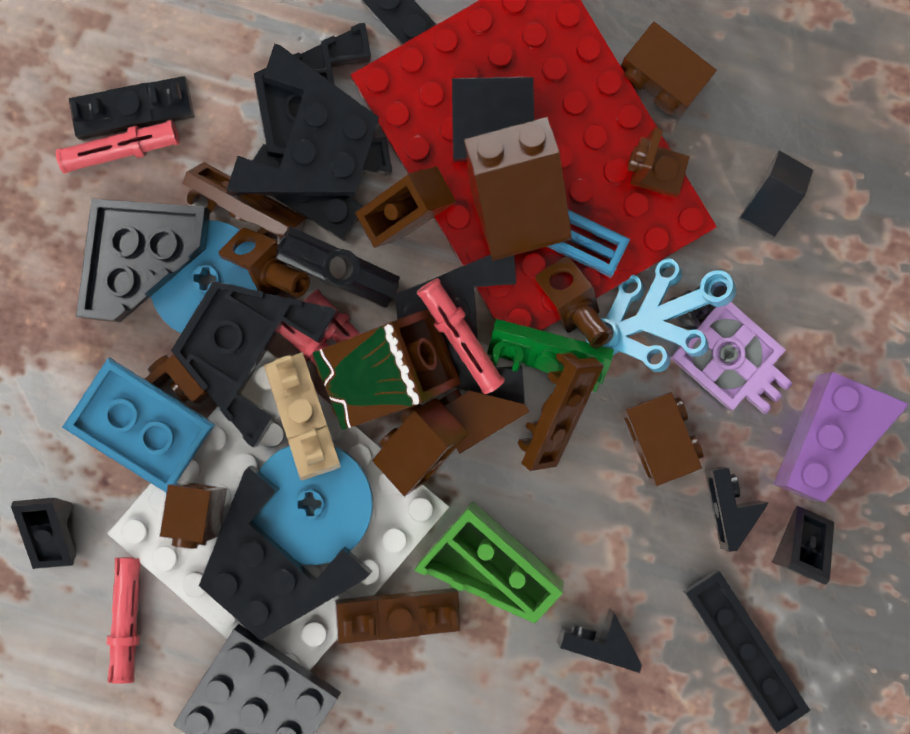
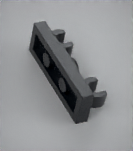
M185 76L68 98L75 137L79 140L127 131L129 127L136 125L139 128L161 124L168 120L179 121L195 118L189 84Z

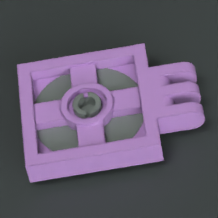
M732 302L722 307H714L696 329L701 331L709 342L708 350L704 355L692 357L686 353L682 346H679L670 357L672 361L729 411L734 410L746 398L759 411L767 414L771 406L760 396L764 393L774 402H777L782 397L781 393L771 383L774 381L784 390H788L792 385V382L773 366L786 350ZM693 338L689 342V349L698 348L701 345V338Z

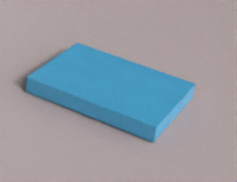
M110 357L107 358L62 428L162 491L167 492L168 484H176L215 424Z

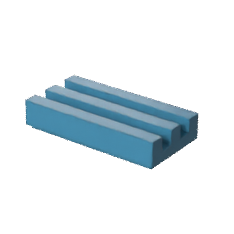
M568 210L571 224L617 245V248L613 251L572 230V240L570 241L611 260L610 263L599 260L564 242L546 247L611 278L630 239Z

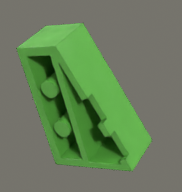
M474 501L467 506L420 559L414 571L425 576L428 574L451 584L450 587L459 591L465 590L487 600V603L532 623H536L563 594L564 581Z

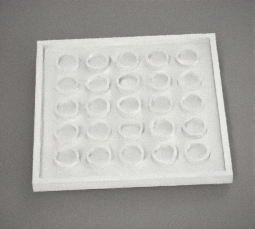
M268 350L241 392L244 397L276 416L258 447L253 448L246 443L240 431L231 421H228L218 406L207 418L215 426L177 482H190L227 488L221 528L247 467L253 465L257 470H260L272 455L290 446L264 368L265 364L274 362L278 358ZM318 393L317 396L334 446L346 451L360 464L371 485L373 494L372 518L365 535L351 552L372 570V573L367 579L263 639L309 671L337 639L335 600L374 596L449 508L443 500L425 485L420 486L404 497L372 461L382 448L357 426L342 430L338 419L332 411L331 404ZM150 484L107 534L134 558H140V563L228 639L233 629L238 624H242L198 586L217 538L207 541L206 545H198L197 549H188L172 546V538L159 537L166 492ZM309 492V497L302 500V505L309 507L312 514H314L316 508L322 506L321 500L314 499L313 492ZM330 563L301 565L318 578Z

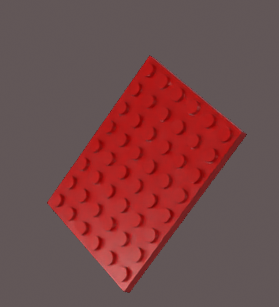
M479 0L350 74L353 83L369 110L379 117L378 125L407 174L435 166L441 172L456 202L433 218L462 266L488 256L490 252L471 194L467 162H453L452 78L533 77L534 120L548 118L560 152L568 210L630 239L611 278L571 259L593 286L596 299L630 279L631 275L641 273L717 228L686 174L684 175L679 195L676 198L630 184L633 172L628 171L627 166L634 146L637 147L641 137L647 138L654 127H658L629 79L623 75V69L581 0ZM661 135L658 147L671 150ZM570 223L572 231L613 251L616 250L617 245ZM570 240L564 242L608 264L611 261ZM548 247L515 255L516 284L475 287L494 321L499 319L541 331L558 322L560 317L556 306L539 286L535 277L565 257V255ZM560 272L553 276L551 286L557 290H564L572 284L573 276L567 272Z

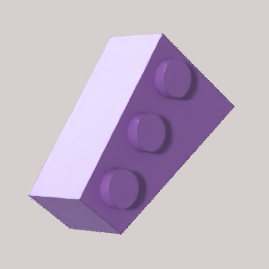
M837 373L819 374L773 485L808 500L826 502L909 404Z

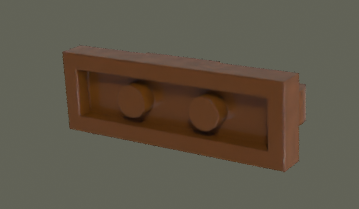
M205 162L186 172L182 184L191 188L187 195V203L190 205L197 202L201 194L208 201L207 208L210 210V214L219 207H222L228 211L230 216L239 221L255 223L261 226L257 233L268 236L269 232L273 233L277 237L278 245L288 226L300 231L304 227L307 219L305 216L268 196H263V194H243V196L227 194V187L231 176Z
M557 353L556 359L563 363L564 369L562 372L550 371L548 373L549 380L556 384V387L543 404L539 420L527 422L525 425L532 432L533 438L519 439L517 443L520 449L526 452L521 464L529 471L557 467L604 367L597 359H578L572 353Z
M455 588L335 600L338 644L460 631L458 590Z

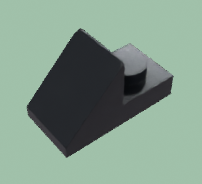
M729 467L706 469L705 475L720 549L728 552L737 551L769 502L759 500L736 504L735 498L740 497V487L736 475L730 474Z
M55 497L12 502L11 509L32 569L72 566L74 564L76 552L67 527V521L73 506L71 502Z
M610 608L608 609L600 638L595 637L596 630L584 625L573 623L572 629L561 626L557 639L561 649L640 673L642 664L619 620Z

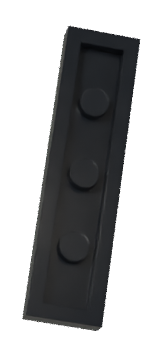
M716 569L683 591L773 731L778 733L811 711L719 570Z

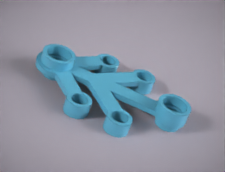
M664 259L656 266V277L637 315L624 320L631 302L638 301L645 293L644 283L636 275H631L630 279L618 285L619 292L607 317L601 318L613 332V338L609 343L604 344L603 347L614 349L613 355L621 352L643 361L653 372H662L670 365L669 353L659 345L647 347L628 337L644 331L682 346L686 353L692 357L704 355L708 350L709 342L701 331L696 329L688 331L666 321L708 304L715 307L729 304L736 295V285L728 273L721 270L711 271L701 280L700 289L662 304L669 287L676 285L682 278V269L673 259ZM674 267V274L664 278L663 272L665 269ZM637 283V289L633 293H626L628 285ZM717 287H727V291L723 296H714V291ZM693 338H701V345L698 348L689 349V342ZM656 353H662V361L656 365L651 364L652 356Z

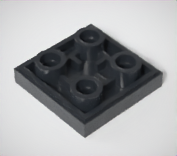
M533 77L452 78L453 162H467L464 139L534 121Z

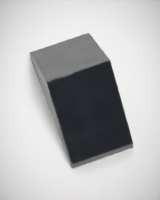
M779 150L739 219L767 236L774 238L805 197L813 169Z
M797 506L791 515L772 563L826 585L830 581L834 521Z

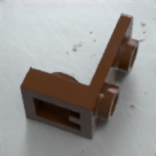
M654 127L647 138L641 137L637 147L634 146L627 166V170L633 172L630 184L676 198L679 195L690 156L658 147L663 130Z
M174 354L170 358L164 355L156 360L148 368L150 374L144 378L158 388L172 378L173 381L169 385L184 402L189 399L193 403L201 404L210 396L207 391L200 387Z

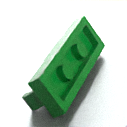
M496 319L487 354L491 355L490 360L494 366H497L499 358L513 361L512 371L515 372L519 370L521 363L547 373L550 371L562 372L564 365L556 359L557 353H572L578 359L595 358L604 365L592 392H596L599 385L604 382L612 362L614 349L603 346L592 348L589 345L590 343Z

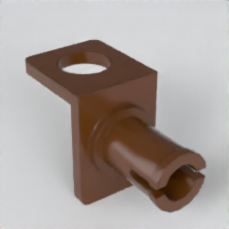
M248 228L240 229L218 252L222 259L247 269L257 291L277 295L283 290L298 298L303 296L309 288L310 278L307 277V273L298 271L274 259L278 247L276 240ZM251 241L256 243L254 249L249 253L242 255L235 253L236 248L244 242Z
M563 257L536 275L537 283L556 306L562 326L567 333L578 328L592 348L601 347L611 339L613 335L610 327H607L598 315L600 310L593 286L570 257ZM560 272H567L573 276L572 284L564 290H557L551 286L553 276Z

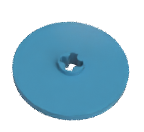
M209 220L206 250L151 296L153 305L160 317L177 332L182 333L206 294V286L200 284V277L207 276L208 270L211 275L216 277V282L257 291L247 269L222 259L218 253L239 231L238 228L224 222ZM251 241L244 242L236 248L235 253L239 255L249 253L256 244Z
M290 446L272 455L259 470L280 490L253 522L300 564L320 565L330 563L344 547L351 551L365 535L372 518L373 494L368 477L360 464L350 454L336 446L334 447L341 468L303 481L299 477ZM309 492H313L314 499L321 500L322 506L315 509L314 514L310 513L309 507L302 505V500L309 497Z

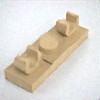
M303 352L292 356L287 355L275 359L274 362L265 364L264 368L301 481L341 468Z

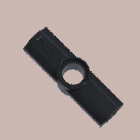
M288 226L277 247L274 259L310 274L327 285L341 288L383 308L388 307L399 287L400 276L356 257L350 250L339 249L291 226ZM336 256L343 259L346 264V272L340 279L333 277L329 269L330 262Z

